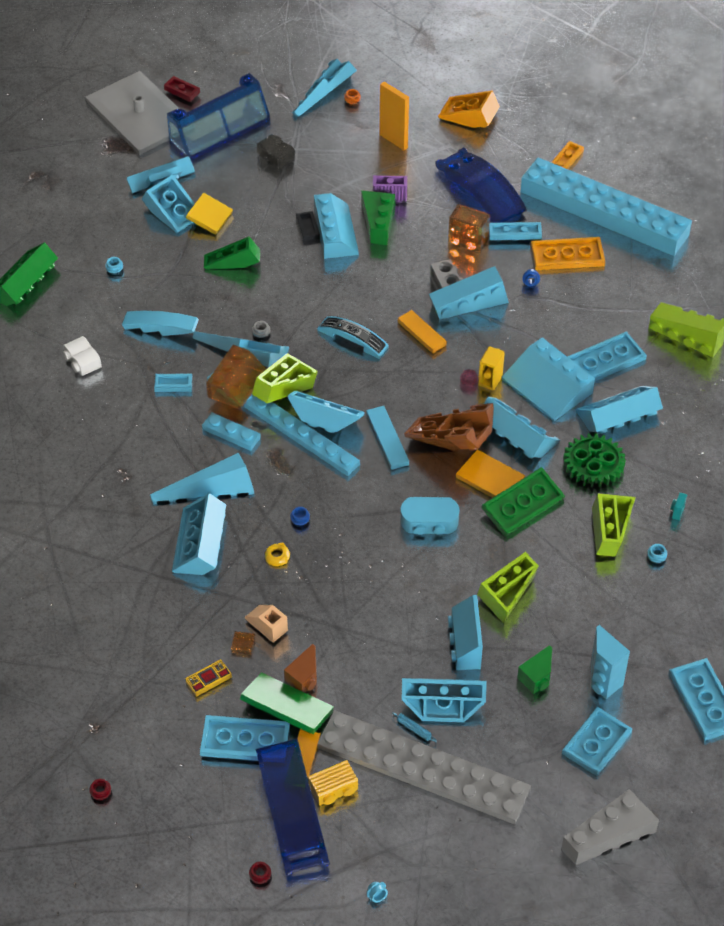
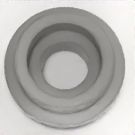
M258 321L252 327V333L259 338L266 337L270 334V326L265 321Z

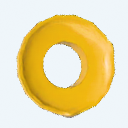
M283 542L269 546L265 551L264 557L269 565L282 566L287 564L290 552ZM275 550L282 551V555L279 557L272 556V552Z

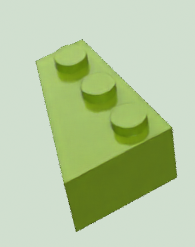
M524 552L482 582L477 595L504 623L534 579L539 566Z

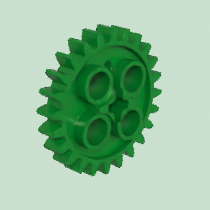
M588 433L587 438L580 435V440L574 438L573 443H568V447H565L563 455V466L566 467V473H570V478L577 477L576 482L582 480L584 486L588 482L591 487L594 486V483L601 487L603 482L608 486L609 480L615 482L616 477L620 478L621 473L624 472L626 463L625 453H622V447L618 448V442L612 444V438L605 440V435L598 438L597 433L594 437H591Z

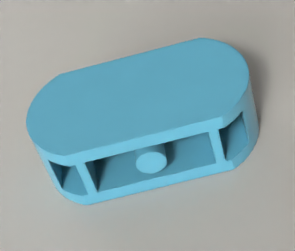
M409 497L401 505L400 523L402 528L410 534H451L459 525V505L450 497Z

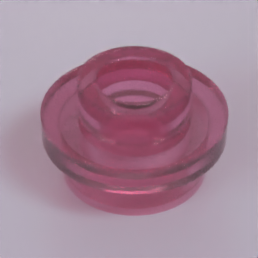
M467 369L461 374L460 382L464 386L472 387L478 383L479 377L474 370Z

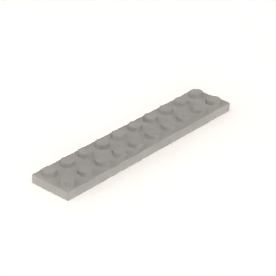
M335 710L317 743L318 749L512 824H516L531 790L530 784Z

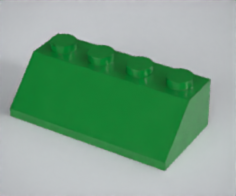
M45 242L27 250L0 278L1 304L9 306L20 303L23 300L22 296L24 293H29L34 288L33 284L41 281L45 277L44 273L50 271L55 266L54 262L58 257Z

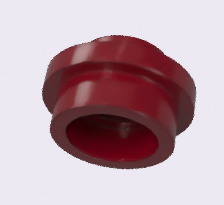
M104 779L94 780L89 788L90 795L96 800L106 799L111 793L110 783Z
M261 861L254 863L249 870L250 879L258 884L267 882L271 877L270 866ZM263 872L264 875L259 876L257 873Z

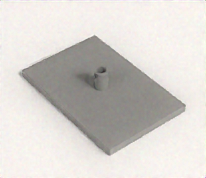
M141 71L85 97V101L139 155L195 128V123Z

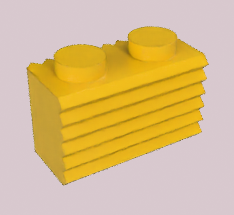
M491 346L487 348L479 364V386L492 391L497 388L503 376L504 351Z
M345 760L308 776V786L319 806L322 804L329 805L338 797L354 794L358 790V779L348 760Z

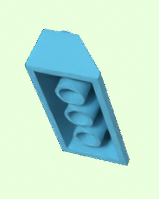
M331 193L314 195V212L324 259L359 255L348 203Z
M640 386L576 409V412L590 432L602 434L607 432L610 427L619 428L624 426V422H636L641 420V416L655 415L658 410L663 409L657 387Z
M209 493L183 508L172 572L204 575L214 570L217 566L226 504Z

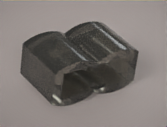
M271 134L257 143V153L277 169H282L295 160L294 148L284 143L279 136Z

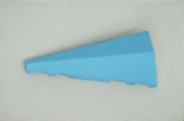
M338 59L330 61L328 63L329 67L322 71V75L305 94L306 98L299 102V106L292 113L297 117L302 115L357 71L356 68L349 61L341 63Z
M198 331L193 333V339L266 367L273 365L286 355L289 350L288 346H278Z
M237 453L150 494L152 503L156 504L157 501L165 500L170 502L186 498L188 501L198 500L208 493L215 498H218V495L228 494L231 497L237 496L238 493L252 495L254 494V489L247 467L240 454Z

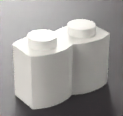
M84 336L63 345L65 360L70 361L73 370L81 376L102 367L99 355Z

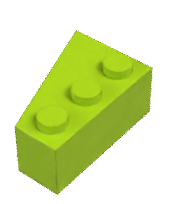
M287 353L256 377L252 395L265 403H270L288 397L293 391H306L313 388L318 371Z
M597 494L592 506L596 555L616 557L622 544L636 497Z

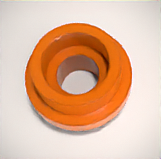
M349 89L344 95V100L350 104L358 103L361 99V95L356 89Z

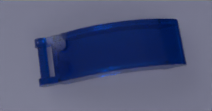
M466 148L459 149L457 153L443 160L435 161L437 169L444 172L446 179L466 189L480 203L491 221L504 223L527 211L521 197L505 176L485 159L469 153Z
M298 739L256 749L286 875L291 876L293 872L320 865L324 867L330 865ZM316 854H320V855H321V856H318V857H314V858H311V859L299 861V862H296V863H292V864L290 863V861L297 860V859H301V858H305V857H308V856H312V855H316Z

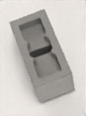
M451 259L431 264L430 277L437 290L463 280V278L459 277L458 268L456 265H453Z

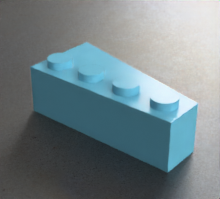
M495 266L429 294L439 320L509 303L503 280Z

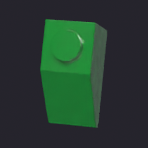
M549 645L518 667L517 678L533 694L545 690L550 684L552 647Z

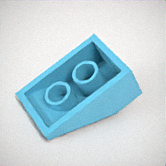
M173 174L147 190L142 197V201L148 209L174 232L179 233L194 223L188 220L186 216L195 203Z

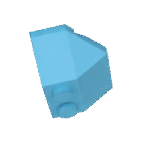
M293 391L288 395V399L301 421L306 422L311 427L319 426L325 428V431L331 433L338 432L359 420L365 413L299 391Z
M402 678V701L421 721L465 722L486 703L487 681Z

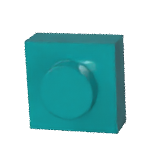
M680 492L678 498L673 499L670 510H673L672 519L680 520L686 504L687 494Z

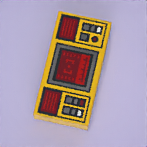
M220 659L185 678V681L197 697L232 678V674Z

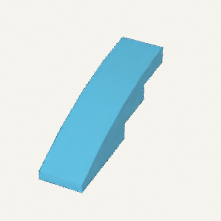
M127 311L122 326L124 329L141 328L143 333L159 331L162 336L194 333L199 319L193 316L164 311Z

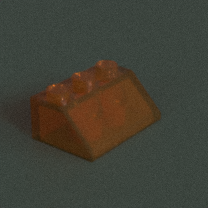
M232 345L206 382L207 395L211 399L241 410L253 392L256 377L263 373L266 368L249 350Z

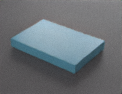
M597 707L563 748L562 754L595 776H598L630 736L633 729Z

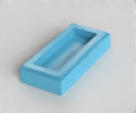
M155 374V392H192L193 376L192 374Z

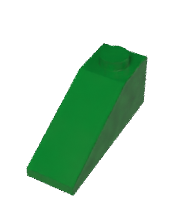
M249 236L204 255L205 270L246 268L260 262V248Z

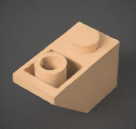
M259 605L245 616V620L273 643L288 631L287 616L273 605Z

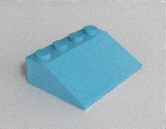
M543 337L530 345L502 376V380L552 421H556L593 394L595 383L594 377Z

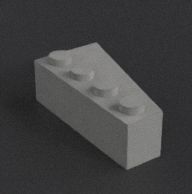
M628 789L565 835L561 850L575 865L600 856L602 852L617 849L620 845L629 841L639 840L641 836L656 833L659 819Z

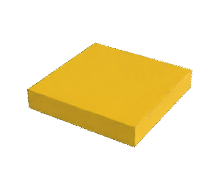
M203 193L188 212L186 218L216 235L232 214L233 209Z

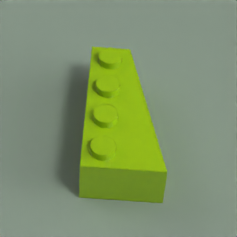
M662 302L650 316V329L712 358L723 345L724 318L717 320L709 314L706 316L698 315L697 311H683L681 307Z

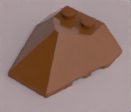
M493 403L472 405L469 410L462 412L459 409H454L452 414L442 416L441 412L419 417L404 435L407 438L449 450H476L480 448L481 444L492 432Z

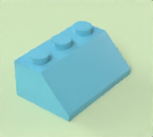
M472 595L453 606L451 616H448V628H452V633H449L450 645H454V650H451V662H455L456 670L481 669L483 645L477 595Z
M600 625L596 627L591 657V686L597 694L607 699L624 685L630 651Z

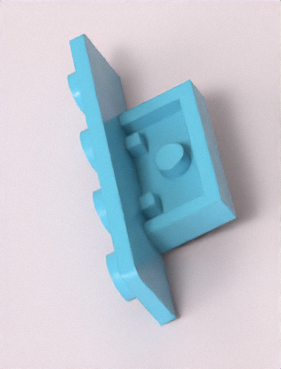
M185 157L129 176L126 180L132 194L157 185L172 174L178 180L180 177L195 173L190 158Z

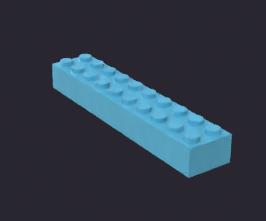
M539 157L522 176L521 193L672 256L676 255L690 235L691 219Z

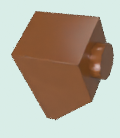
M313 644L284 669V681L304 693L312 690L317 683L316 648Z

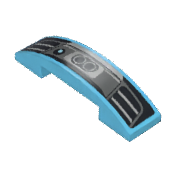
M329 316L317 328L318 331L328 336L334 337L337 334L363 346L365 353L378 359L389 348V345L377 334L348 319Z

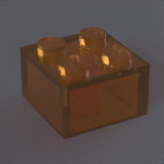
M457 204L449 217L448 242L480 253L489 238L490 214Z

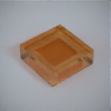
M235 631L231 652L252 655L255 634Z

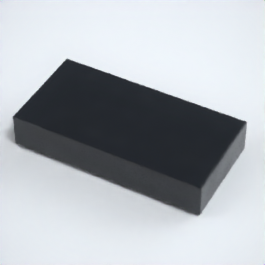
M313 211L296 213V220L303 242L320 239Z

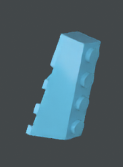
M494 397L486 399L484 404L493 403L492 427L496 430L495 433L503 438H508L512 446L523 449V453L527 457L532 459L533 457L542 458L560 442V439L555 436H547V431L542 427L530 425L531 420L520 414L516 416L517 411Z

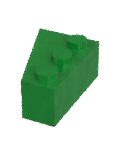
M361 190V206L364 212V219L366 220L370 243L388 245L395 212V194Z

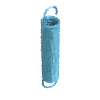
M402 713L397 716L399 723L426 741L432 740V733Z

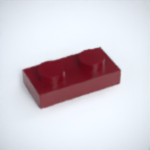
M175 76L164 84V90L189 102L200 93L199 87Z

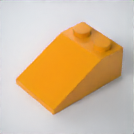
M493 90L451 96L438 117L439 119L472 128H485L489 126L500 106Z

